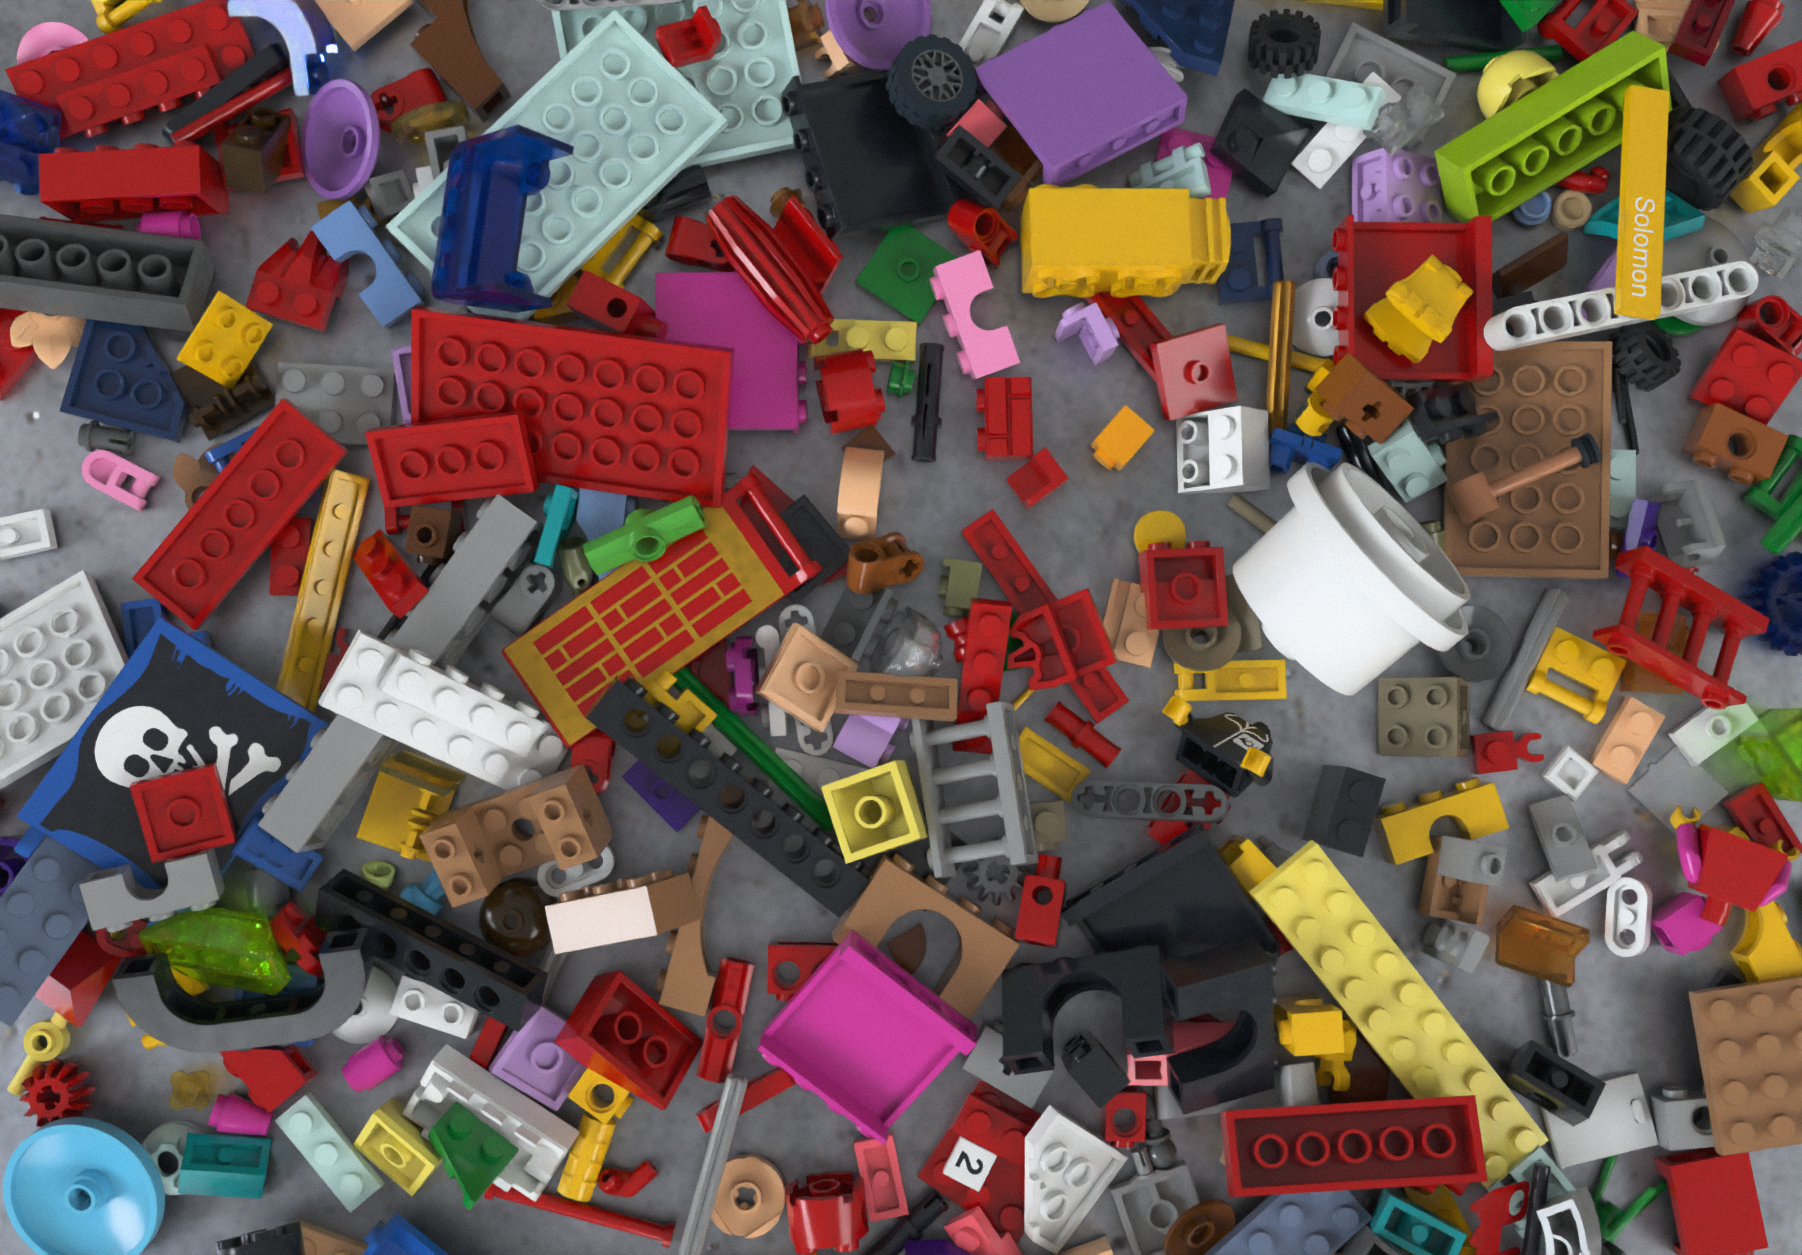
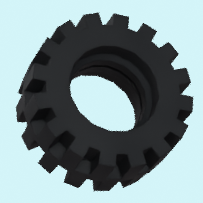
M1652 321L1621 326L1608 338V341H1612V354L1614 355L1612 360L1614 364L1619 365L1620 368L1618 370L1620 373L1627 376L1629 383H1635L1637 389H1644L1645 392L1652 391L1664 384L1681 370L1679 367L1681 360L1677 358L1679 353L1677 349L1673 348L1672 344L1674 343L1672 339L1667 338L1666 332L1659 329Z

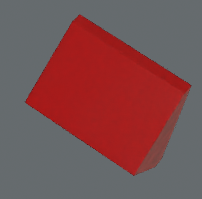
M83 928L34 996L74 1026L82 1027L122 957L102 950L97 943L96 937Z

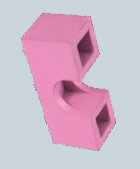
M978 250L935 266L933 269L934 277L929 278L930 285L936 300L943 299L948 314L943 315L944 324L950 338L956 336L962 351L957 352L956 356L963 374L970 373L972 380L1020 363L1007 325L995 330H983L977 327L970 317V304L973 298L994 288L981 251Z

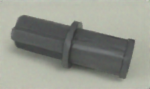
M1552 975L1541 977L1538 980L1545 1007V1013L1542 1014V1017L1548 1021L1553 1052L1560 1057L1573 1056L1578 1051L1572 1022L1575 1011L1570 1009L1565 976Z

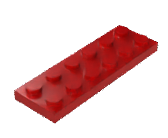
M282 398L134 575L132 580L193 630L200 629L349 450L290 400Z

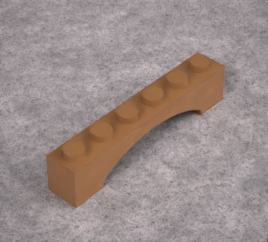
M743 775L750 782L754 779V777ZM761 780V781L764 782L767 786H769V785H768V784H769L768 781ZM729 785L722 790L720 799L726 803H734L740 799L742 788L737 785ZM762 810L753 816L752 821L757 822L760 820ZM703 814L697 831V838L703 839L699 854L692 853L687 868V873L689 872L690 877H692L691 884L699 920L679 927L678 931H671L666 947V953L672 955L668 970L661 969L655 992L661 993L659 1005L705 1017L710 1009L718 975L717 971L711 969L705 945L704 919L706 901L716 867L734 835L712 817Z

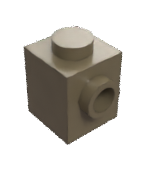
M1050 799L1029 802L1037 851L1059 849V841L1068 840L1063 800Z

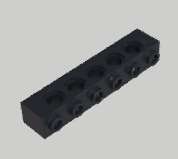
M344 868L319 888L314 925L326 932L368 927L372 939L374 957L518 1032L541 1008L548 976L547 972Z

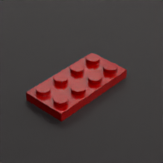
M522 410L370 428L365 432L384 509L494 497L497 494L503 496L535 492L539 488Z

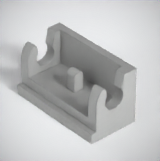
M1703 477L1662 485L1661 490L1663 494L1651 496L1648 501L1662 503L1656 530L1658 531L1666 558L1683 568L1713 565L1727 544Z

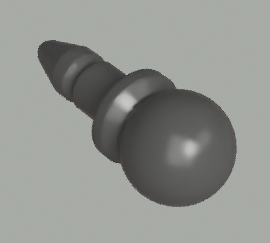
M1146 1094L1147 1132L1145 1133V1143H1147V1151L1153 1167L1165 1169L1175 1162L1177 1149L1173 1141L1169 1139L1171 1136L1170 1130L1163 1128L1161 1120H1157L1154 1101L1150 1095Z

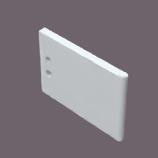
M1635 1072L1601 1080L1606 1085L1590 1118L1575 1126L1568 1124L1540 1107L1559 1169L1659 1145L1638 1073Z

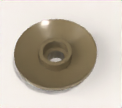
M1227 606L1229 626L1162 630V641L1166 652L1177 664L1193 671H1212L1226 665L1236 655L1241 644V625L1235 613ZM1198 635H1203L1209 641L1205 644H1198L1194 641V638Z

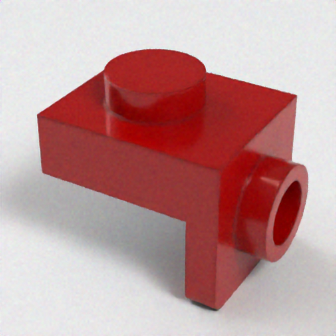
M705 5L698 7L691 19L658 26L654 37L664 58L674 68H679L711 59L721 42V30L717 20L712 18Z

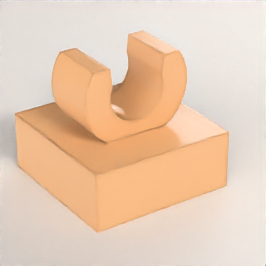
M831 30L820 37L824 47L819 48L814 56L817 60L823 61L830 57L832 61L831 67L823 73L825 77L837 78L843 72L857 74L865 68V66L851 59L841 49Z

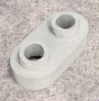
M607 844L600 854L603 858V864L600 868L593 867L590 861L564 869L566 880L563 883L557 882L553 876L554 871L560 868L556 859L541 864L537 873L538 884L546 894L559 897L561 893L581 889L584 886L605 879L613 872L616 865L615 853Z
M1622 877V879L1610 885L1607 891L1605 941L1613 953L1622 957L1638 956L1646 951L1650 943L1653 896L1648 884L1636 877ZM1631 889L1638 896L1635 904L1630 903L1627 898L1628 892ZM1628 929L1632 930L1635 934V941L1632 944L1625 938V933Z

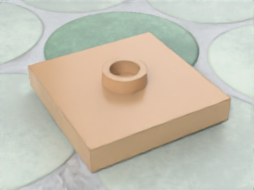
M311 0L354 52L414 3L413 0Z
M792 623L754 692L816 732H823L836 709L838 671L856 672L860 664L799 623Z

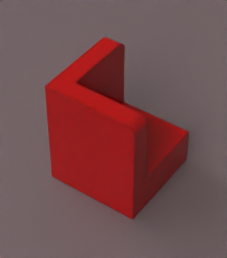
M1044 447L1033 455L1028 463L1011 474L1006 481L1025 508L1030 510L1063 486L1069 478L1047 448Z

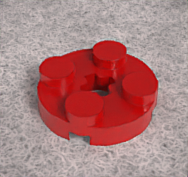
M290 901L271 919L272 931L286 952L293 947L301 956L296 963L302 969L315 977L323 978L324 973L318 954L328 932L314 925L315 915L310 918L296 902Z

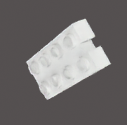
M447 1044L431 1061L420 1081L421 1085L413 1093L402 1115L424 1128L420 1135L430 1141L428 1134L432 1127L455 1102H458L519 1149L515 1158L493 1184L505 1192H508L513 1187L534 1202L541 1195L580 1131Z

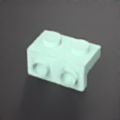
M1409 415L1401 422L1403 426L1393 431L1381 445L1378 442H1374L1367 446L1372 458L1406 504L1448 480L1441 466L1447 463L1443 452L1436 442L1431 445L1427 441L1422 442L1415 420L1412 421Z

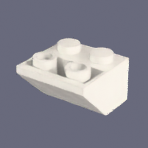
M1235 406L1198 412L1176 419L1178 493H1239L1270 489L1268 411Z

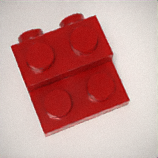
M1192 541L1186 543V548L1172 549L1171 542H1158L1148 544V550L1138 554L1141 593H1145L1147 630L1229 626L1223 547H1210V541Z

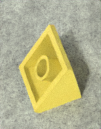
M393 1097L372 1114L352 1146L413 1197L441 1164L443 1158L435 1151L432 1143L420 1135L424 1128L402 1115L406 1106Z

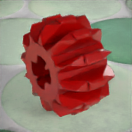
M54 1059L48 1065L41 1064L32 1070L33 1076L26 1078L21 1083L29 1091L21 1095L19 1101L29 1103L30 1105L24 1116L31 1117L36 1114V1127H42L63 1118L83 1117L81 1111L84 1112L90 1109L93 1103L86 1095L93 1093L96 1087L86 1085L84 1082L90 1072L83 1071L79 1074L77 1073L78 1062L71 1061L64 1064L63 1059Z

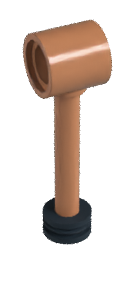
M1585 433L1579 436V438L1571 439L1572 448L1495 481L1489 482L1484 472H1480L1462 479L1445 489L1463 525L1500 509L1497 503V496L1576 463H1579L1583 468H1587L1594 463L1601 462L1598 443L1590 433Z

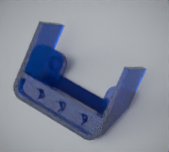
M515 125L471 138L456 145L448 165L431 281V292L435 299L450 304L513 313L552 307L553 299L534 293L530 277L526 273L517 271L527 196L535 195L547 186L550 179V160L573 155L574 146L521 125Z

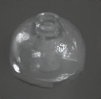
M907 606L905 607L906 614L898 611L883 629L880 635L881 640L878 644V647L883 648L878 659L871 658L870 673H881L900 679H914L920 676H934L941 668L943 656L941 655L942 640L939 630L929 618Z

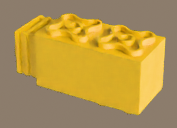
M1042 184L1035 188H1029L1019 219L1022 293H1032L1037 298H1048L1058 295L1086 298L1095 295V292H1110L1111 296L1117 298L1134 295H1148L1157 298L1167 297L1176 293L1181 284H1215L1221 273L1226 270L1229 262L1231 227L1229 216L1226 212V198L1212 199L1211 197H1205V199H1198L1197 197H1189V188H1097L1096 185L1092 184L1059 187L1053 184Z

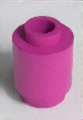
M184 210L144 213L141 221H138L136 225V232L201 240V228L197 216L194 213L187 214Z
M380 1035L348 1058V1063L342 1067V1073L354 1091L361 1093L365 1089L372 1090L404 1067L403 1058L406 1054L397 1039L394 1037L389 1039L384 1035Z

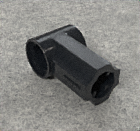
M696 165L681 170L656 194L661 198L660 202L652 207L644 206L637 214L652 224L659 223L669 213L711 199L712 195L701 166Z

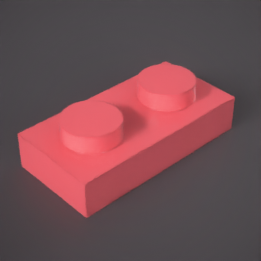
M893 1131L888 1132V1140L884 1145L875 1138L855 1139L853 1144L859 1173L864 1179L865 1199L870 1223L908 1215L909 1208Z

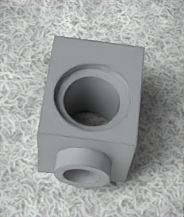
M1443 835L1436 875L1501 887L1507 847Z

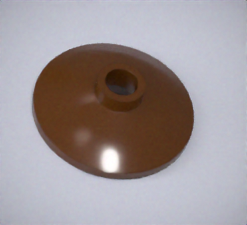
M1218 1199L1201 1202L1186 1210L1173 1223L1165 1237V1255H1204L1234 1228V1210L1227 1202Z

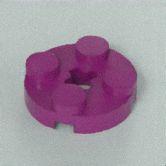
M737 636L735 642H731V648H727L726 651L728 672H735L733 688L729 689L731 712L739 711L741 716L758 715L759 702L754 703L753 692L759 684L757 648H750L755 642L754 636Z

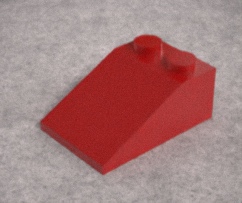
M620 970L594 976L554 1041L583 1066L661 1110H666L703 1045L701 1039Z

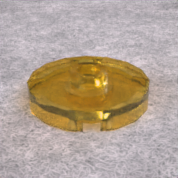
M444 101L424 105L403 114L392 122L390 128L394 139L398 143L405 144V138H410L411 143L422 144L426 143L424 132L451 128L459 122L461 126L464 125L465 127L471 117L464 102Z

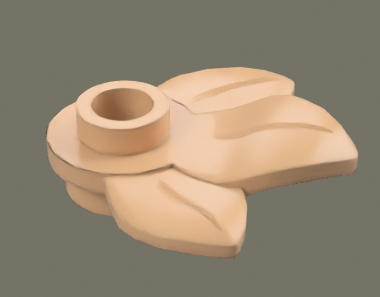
M28 311L18 316L12 323L10 328L12 346L21 348L33 345L39 359L51 369H56L66 359L71 350V345L78 348L86 319L60 315L46 316L43 313Z

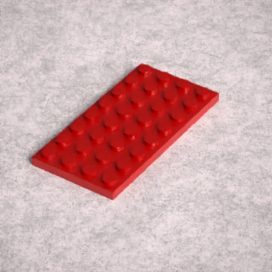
M416 306L411 309V423L522 410L539 483L558 484L567 487L673 502L694 495L701 506L720 508L725 487L734 348Z

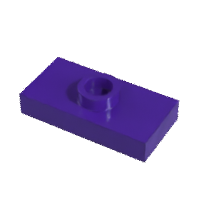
M1637 498L1633 500L1620 553L1642 546H1648L1655 551L1658 543V531L1655 528L1662 503ZM1616 569V576L1629 578L1628 575Z
M639 760L622 776L676 832H679L701 810Z

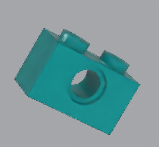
M1383 1188L1371 1213L1372 1219L1367 1223L1373 1233L1415 1255H1458L1467 1237V1234L1460 1226L1388 1188Z

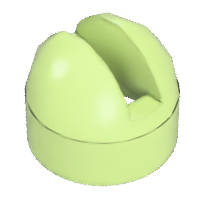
M370 861L363 865L361 877L388 891L394 880L395 869L391 864L384 861Z

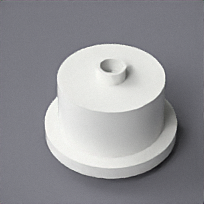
M1307 462L1287 481L1288 492L1295 506L1233 565L1236 583L1252 610L1263 623L1262 630L1274 647L1288 659L1297 660L1321 682L1347 696L1355 695L1420 641L1435 650L1445 652L1468 634V625L1460 607L1470 600L1471 595L1456 567L1426 530L1395 498L1371 477L1349 463H1342L1333 472L1315 462Z

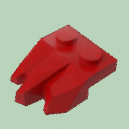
M313 231L309 232L300 248L297 240L291 237L258 267L245 307L260 314L325 333L335 298H342L349 276V258L339 263L334 261L331 255L327 256L326 248Z
M1089 588L1019 615L1009 630L1011 637L1022 639L1024 646L1008 655L1007 669L1033 668L1035 674L1028 680L1029 690L1054 688L1119 662Z

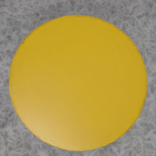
M1153 510L1143 515L1137 522L1133 536L1134 544L1139 553L1148 550V544L1158 542H1171L1172 549L1183 548L1186 542V529L1181 519L1174 513L1166 510Z

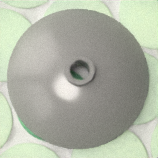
M1705 216L1703 229L1685 234L1679 238L1663 241L1662 277L1737 261L1751 263L1743 244L1737 236L1722 223ZM1692 286L1693 293L1696 295L1695 288ZM1750 295L1722 306L1674 316L1693 325H1718L1737 315L1746 305Z

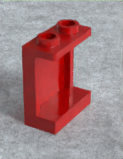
M1715 1147L1653 1157L1656 1172L1667 1179L1679 1242L1673 1243L1674 1253L1677 1255H1754V1250L1769 1248L1749 1152L1722 1156L1716 1153Z

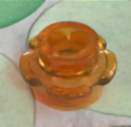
M789 187L778 190L770 200L772 205L769 211L772 216L779 219L788 199L793 196L805 207L806 203L801 198L802 191L800 189L790 190Z

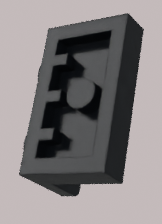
M1466 383L1418 391L1406 397L1408 403L1415 408L1412 411V415L1422 442L1439 439L1441 445L1463 437L1465 440L1488 432L1486 425L1500 419L1497 411L1477 414L1475 399L1469 392Z

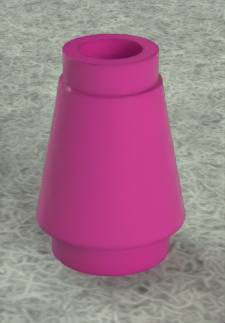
M232 1092L229 1096L219 1094L213 1106L208 1125L217 1127V1132L260 1134L266 1136L274 1112L268 1113L265 1108H260Z

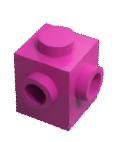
M1681 892L1652 912L1651 930L1665 951L1684 956L1690 951L1701 950L1712 942L1713 935L1722 930L1720 925L1699 918L1706 902L1704 896Z

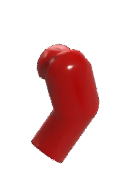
M646 1159L633 1171L617 1168L603 1169L598 1174L597 1184L606 1194L630 1198L659 1175V1171L651 1160Z

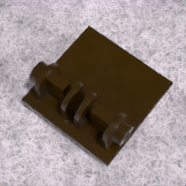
M253 358L234 389L223 386L187 365L171 373L192 413L188 414L189 419L196 428L201 426L209 441L275 404V396Z

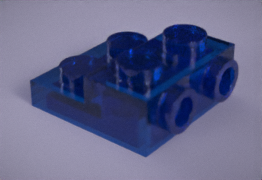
M0 89V182L5 180L13 183L14 190L20 194H39V154L54 153V150L59 148L60 110Z

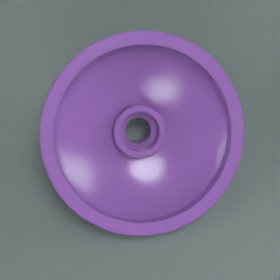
M825 0L827 21L836 42L851 59L867 68L888 70L905 44L910 40L911 42L914 41L918 36H929L931 27L930 0ZM863 10L868 13L869 22L865 19Z
M335 79L322 86L309 104L302 127L301 155L306 177L318 194L334 200L350 198L366 184L374 171L380 150L381 131L377 110L367 91L354 81Z

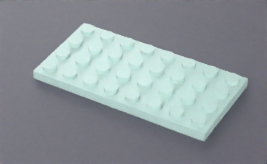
M614 9L386 225V228L472 313L527 320L728 126V120Z

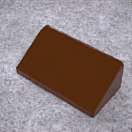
M1566 232L1557 234L1493 273L1492 291L1497 299L1522 293L1564 268L1567 263L1568 235Z

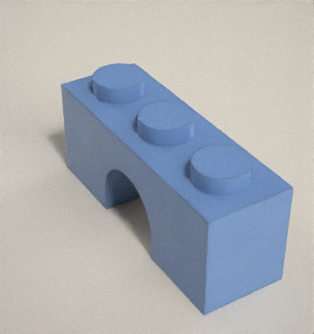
M349 200L312 225L311 229L334 261L342 263L355 254H368L373 259L377 270L376 278L359 295L380 325L384 328H390L409 315L412 308L426 303L421 295L426 289L413 271L408 274L404 272L397 262L402 258V255L389 238L382 241L374 230V227L379 225V223L366 205L358 207L357 204Z

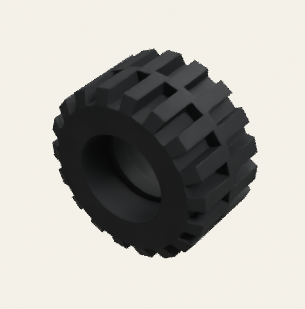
M1692 106L1676 107L1668 113L1665 189L1698 210L1711 211V209H1717L1752 169V151L1745 143L1746 140L1733 126L1721 119V117L1701 108L1696 109Z

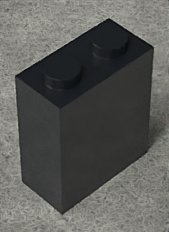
M1324 765L1302 840L1308 842L1313 840L1318 845L1363 858L1386 779L1350 767Z

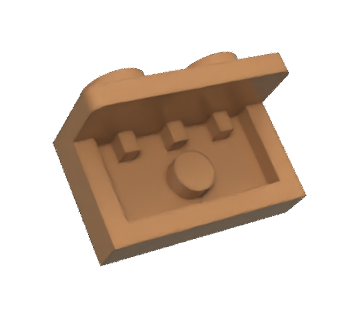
M1432 835L1431 845L1434 853L1428 854L1418 914L1456 920L1473 925H1482L1489 885L1436 875L1443 837Z

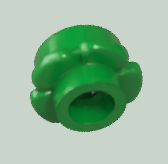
M905 360V364L895 361L892 363L886 392L897 394V398H901L903 392L910 393L912 389L915 370L908 369V360Z

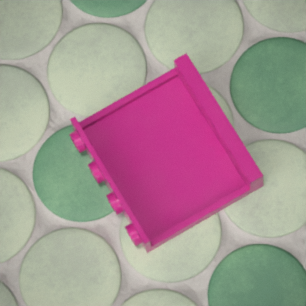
M737 272L655 273V318L668 325L664 339L734 348L729 431L793 430L794 434H800V423H807V400H800V384H807L806 361H799V346H806V344L802 343L766 310Z
M852 929L763 1029L758 1050L768 1063L775 1067L780 1066L792 1075L795 1082L801 1088L807 1091L811 1090L821 1097L831 1111L836 1114H843L854 1122L857 1129L864 1136L875 1138L884 1145L888 1140V1131L891 1125L959 1052L967 1056L977 1045V1026Z

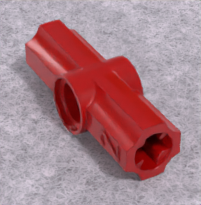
M721 957L710 1012L706 1018V1031L696 1077H700L705 1081L725 1083L728 1074H732L740 1034L745 1021V1011L755 963L735 957ZM721 1010L732 1012L736 1018V1025L730 1029L720 1027L716 1022V1013Z

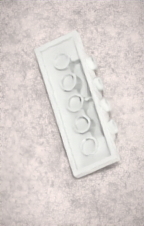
M360 629L318 701L320 706L505 790H510L555 774L569 747L563 744L548 720L538 715L540 710L530 703L519 699L514 704L503 698L505 695L503 691L484 682L479 687L468 682L469 676L453 666L447 665L446 669L443 670L431 664L433 658L420 650L410 648L409 652H406Z

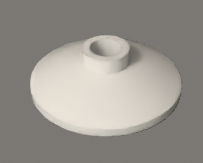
M1331 278L1313 279L1295 290L1292 344L1302 352L1312 356H1331L1335 346H1339V330H1334L1333 311L1335 306H1338V291L1333 290ZM1320 311H1326L1331 316L1330 322L1325 326H1320L1315 321V316Z
M373 966L361 999L362 1011L360 1013L354 1012L343 1025L332 1031L335 1036L349 1043L365 1044L370 1043L380 1035H386L392 1029L398 1017L389 1013L398 987L387 972Z

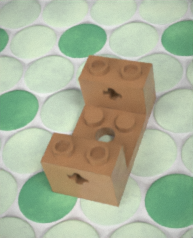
M583 764L442 813L419 837L451 906L454 908L489 896L504 877L556 859L560 869L564 870L596 859L610 842L614 833ZM521 818L529 820L534 826V834L524 835L519 832L516 827V820Z

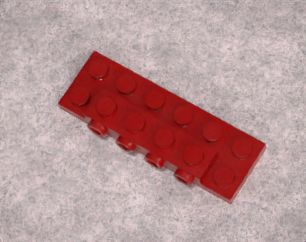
M205 0L5 69L40 145L45 146L83 132L87 139L110 131L107 124L120 119L124 126L146 119L144 111L158 107L160 113L183 106L181 98L195 94L198 100L255 56L257 52L235 0Z

